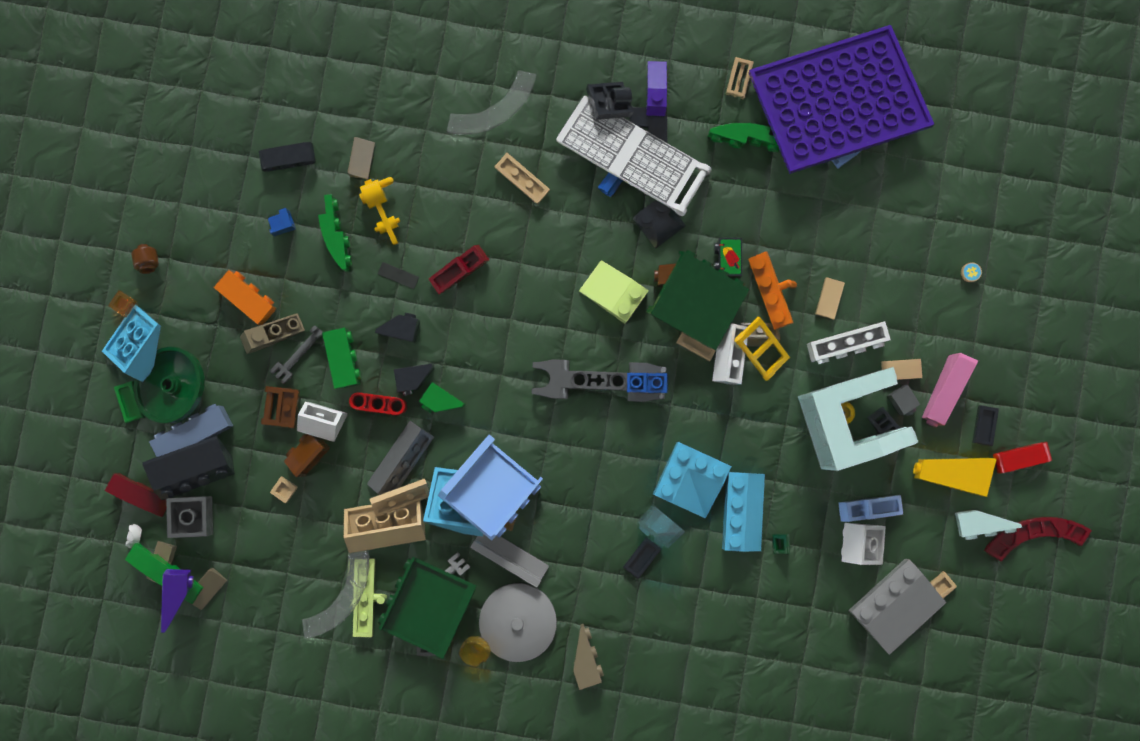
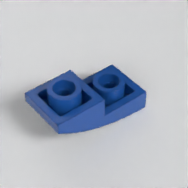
M627 373V392L668 393V374Z

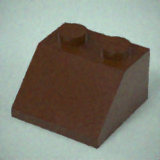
M304 434L299 439L300 444L296 448H291L286 454L287 458L284 460L296 477L306 476L330 449L322 439L309 434Z

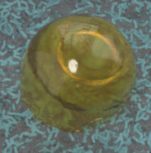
M480 636L468 637L459 649L461 660L474 667L479 666L483 661L486 662L491 653L488 642Z

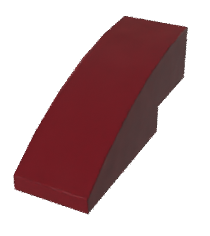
M474 245L432 275L429 281L437 293L441 294L489 261V258L480 245Z
M120 473L113 474L104 490L119 499L160 517H163L167 510V499L161 500L153 489L140 482H135Z

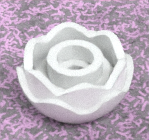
M129 525L127 542L125 544L128 548H132L135 543L140 542L142 529L138 525Z

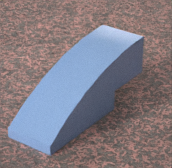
M901 495L838 502L841 522L876 519L903 514Z

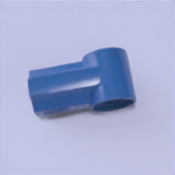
M608 172L598 186V189L605 195L612 197L624 181Z

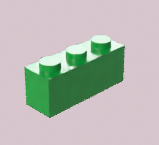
M345 327L322 332L334 389L338 390L360 385L359 380H362L360 369L356 368L355 361H358L356 351L352 350L351 343L354 342L352 332L348 331Z

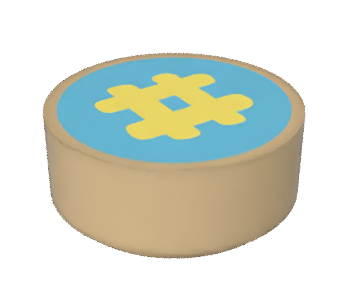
M968 263L961 269V276L967 282L977 281L982 274L981 267L976 263Z

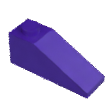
M648 61L646 116H665L667 107V62Z
M166 569L163 573L161 632H166L190 588H193L194 576H191V570Z

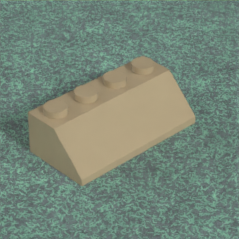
M421 500L378 517L375 516L372 505L344 509V540L349 553L426 540Z

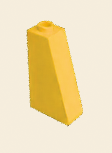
M919 459L918 463L916 462L914 465L913 473L916 479L987 497L996 459Z

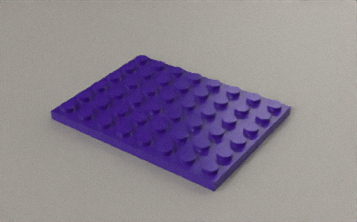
M891 25L750 69L748 73L789 174L934 126L932 117Z

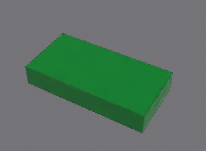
M134 381L115 386L114 390L124 422L130 423L145 418L135 401Z

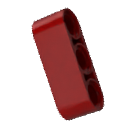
M354 393L349 399L351 407L356 410L392 415H402L407 410L406 401L396 397ZM362 396L364 403L358 407L355 404V400L357 397ZM381 399L383 401L381 409L374 407L375 400ZM397 401H400L402 404V409L399 412H395L393 409V404Z
M1040 442L993 454V458L996 459L997 473L1010 472L1052 461L1048 442Z

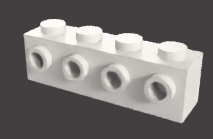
M881 322L813 341L806 345L811 362L817 361L818 364L829 362V357L836 356V359L847 357V352L854 351L857 354L866 351L865 347L873 346V349L885 346L884 342L889 341L890 336L886 323Z

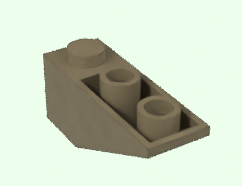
M298 313L245 330L241 334L240 339L246 353L250 354L304 332L305 329Z
M584 624L580 625L573 667L579 690L602 683L601 677L604 676L601 665L597 666L595 658L598 657L595 646L591 647L589 639H592L589 627L585 628Z

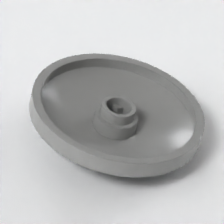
M512 583L495 590L485 601L479 618L480 633L486 646L498 657L512 662L528 661L542 654L551 644L557 624L555 609L550 599L538 588L525 583Z

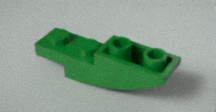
M752 123L725 124L710 128L707 136L717 143H722V141L729 143V146L733 148L744 147L746 141H748L752 146H765L772 152L780 151L775 137L769 135L771 128L764 125Z
M332 194L324 195L326 214L318 215L322 236L336 263L342 270L349 272V267L352 266L351 255H348L347 249L350 248V239L343 231L338 232L341 229L340 218H337L336 212L339 211V202Z

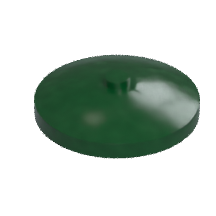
M178 347L158 349L150 375L143 382L137 379L134 382V396L139 410L148 419L163 424H173L187 418L197 408L204 392L205 378L202 366L198 359L187 350Z

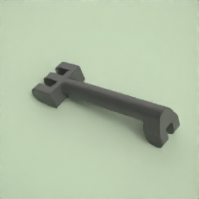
M313 326L310 329L311 336L284 365L277 362L270 370L272 374L278 369L280 370L275 376L277 379L285 375L281 380L283 384H286L293 376L289 370L316 340L322 337L323 331L317 326Z

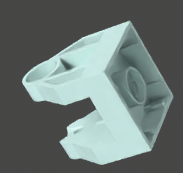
M894 367L798 396L821 469L838 471L918 443L912 426L853 441L841 403L898 384Z

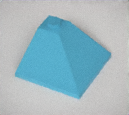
M134 304L102 352L125 374L143 382L150 375L154 367L161 325Z
M435 467L423 522L463 534L483 536L481 531L438 496L441 489L458 470Z

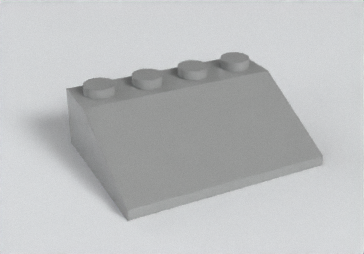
M904 559L848 611L890 655L946 602L911 560Z

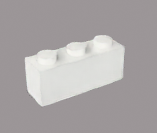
M730 324L716 350L712 381L724 384L742 383L745 353L734 339L747 328L746 326ZM746 338L743 342H744V344L747 346V338Z

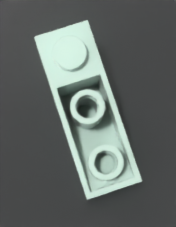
M978 510L955 513L959 536L965 537L966 540L976 539L977 535L985 534L986 537L995 536L998 531L1013 533L1017 532L1016 528H1022V525Z

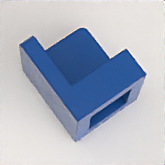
M287 208L279 210L280 214L268 218L271 227L269 231L273 236L296 229L291 213Z

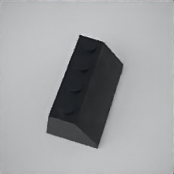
M217 436L142 462L151 487L161 500L172 498L173 496L189 492L192 489L235 474L232 455Z

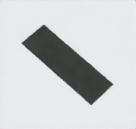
M382 262L378 271L379 275L413 289L419 279L416 275Z

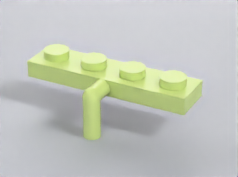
M355 558L353 637H373L374 602L383 604L387 600L386 594H375L376 558Z

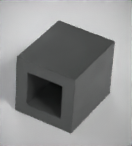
M904 385L887 395L899 415L906 414V416H909L916 412V407L920 405L908 385Z

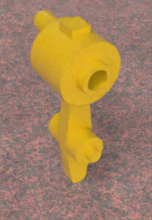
M392 177L378 181V179L375 181L367 180L364 182L365 185L360 187L362 193L359 196L363 204H367L369 209L377 207L382 221L376 223L375 231H380L381 234L388 232L393 245H396L398 241L393 229L399 227L397 223L400 222V219H395L394 216L387 218L382 207V203L387 202L382 188L393 184L394 180Z

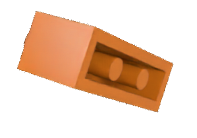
M228 270L214 288L256 324L263 325L277 309L273 306L274 301L266 295L262 297L258 293L260 290L254 284L250 283L248 285L243 281L245 277L238 271L234 273Z

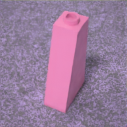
M962 353L948 356L922 416L923 419L927 420V424L933 427L946 424L978 360Z

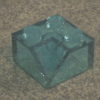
M653 504L638 520L640 524L639 529L648 537L652 534L655 537L653 541L660 547L665 545L669 548L685 532Z

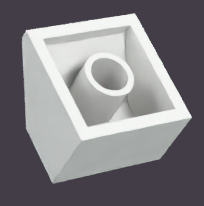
M845 523L843 547L841 550L842 562L860 565H883L886 526Z

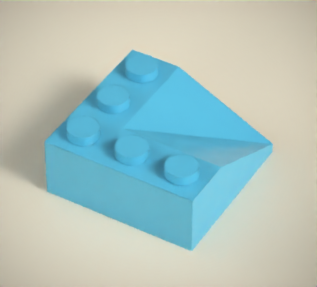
M676 442L653 495L706 518L732 466L680 442Z

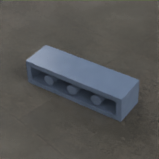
M216 404L211 405L205 409V413L201 415L199 413L194 414L184 424L179 422L171 426L172 430L166 433L162 431L154 435L155 439L149 441L155 455L158 457L198 443L233 427L225 408L219 405L216 406Z

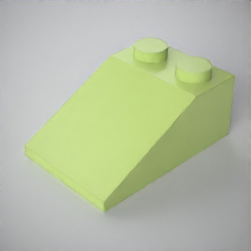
M601 260L579 292L626 324L647 295L648 290Z

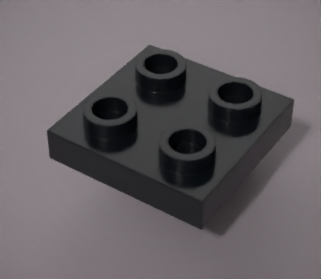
M623 82L587 85L586 91L596 120L632 117L634 113L631 106L632 92L629 87L624 86Z

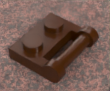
M265 386L267 394L264 417L261 418V424L295 428L300 390ZM274 393H279L276 419L272 420Z

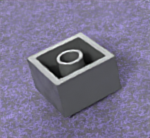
M212 496L167 499V538L213 535Z

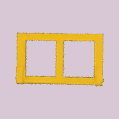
M757 317L734 339L765 381H768L790 358L760 317ZM760 326L768 339L752 354L743 341ZM773 344L781 354V357L765 371L757 359Z

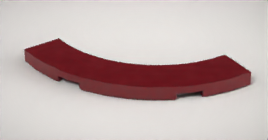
M1030 518L1018 522L1022 525V528H1016L1017 532H1000L989 542L983 551L1002 562L1014 548L1029 539L1053 536L1082 546L1092 530L1077 522L1063 518Z

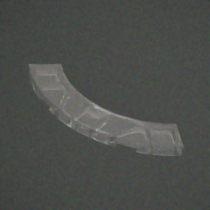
M518 70L515 81L507 95L483 112L476 114L451 113L447 133L457 135L477 134L503 124L517 113L526 102L535 84L537 74Z
M369 550L348 553V573L344 589L328 609L316 616L302 619L305 639L332 630L342 623L355 609L362 597L368 579Z

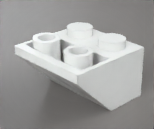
M305 402L298 414L297 431L334 442L347 417V413L311 402Z

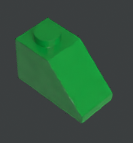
M433 382L419 401L423 404L421 407L429 413L432 411L453 410L465 406V403Z

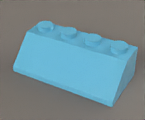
M728 473L725 483L723 550L761 551L765 474Z

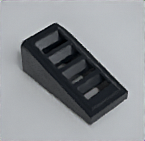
M881 407L867 417L878 434L885 433L891 427L894 430L900 428L884 407ZM883 414L884 418L876 422L875 419ZM888 421L889 424L881 429L880 425Z

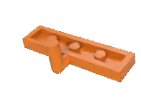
M765 251L749 258L748 260L774 330L794 323L782 290L786 288L794 289L797 287V283L792 280L778 282L768 252Z

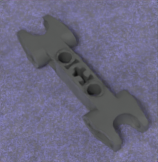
M552 359L533 362V368L545 370L550 375V381L546 387L532 389V394L541 395L551 399H568L569 389L627 391V373L569 371V360ZM631 362L629 363V373H666V367L649 363ZM587 375H591L590 379H596L597 376H601L600 378L604 382L600 386H597L596 382H590L591 386H587ZM575 376H584L585 383L583 385L575 384ZM616 376L623 379V385L620 387L614 386L612 382ZM628 392V401L633 402L665 399V393Z

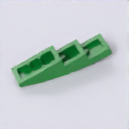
M135 543L125 558L128 563L161 586L163 573L166 569H180L176 565L169 564L158 554H152L140 543ZM194 580L193 588H190L184 600L193 604L204 587Z

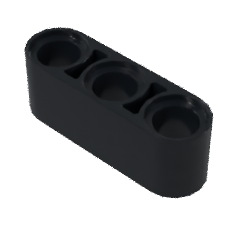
M312 142L285 145L259 151L261 170L263 172L316 163Z

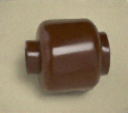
M141 244L132 251L133 267L141 274H150L159 266L155 248L147 244Z

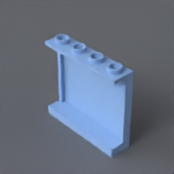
M488 435L441 489L438 496L492 541L495 536L500 538L506 530L504 525L507 522L512 523L518 516L516 513L518 508L523 509L530 500L527 497L531 493L533 495L537 493L541 488L539 483L543 478L540 477L536 480L493 444L495 439Z

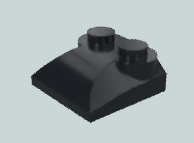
M657 200L633 217L634 222L655 249L686 227L674 210Z

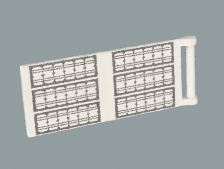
M587 96L582 98L556 139L558 143L668 206L680 216L686 214V208L706 175H709L712 170L710 166L698 162L624 118L596 120ZM694 169H698L700 172L680 204L674 203Z

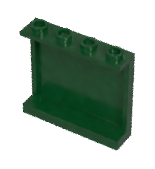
M689 250L686 252L679 251L680 258L654 305H649L646 313L716 351L750 289L744 286L745 282L737 278L735 280L729 278L728 272L722 269L717 271L712 268L713 264L705 259L703 261L696 258L697 254Z
M412 556L411 560L407 559L403 570L406 571L403 578L399 577L395 584V588H397L395 595H390L386 606H388L386 614H381L377 624L380 625L379 630H383L444 659L477 586Z

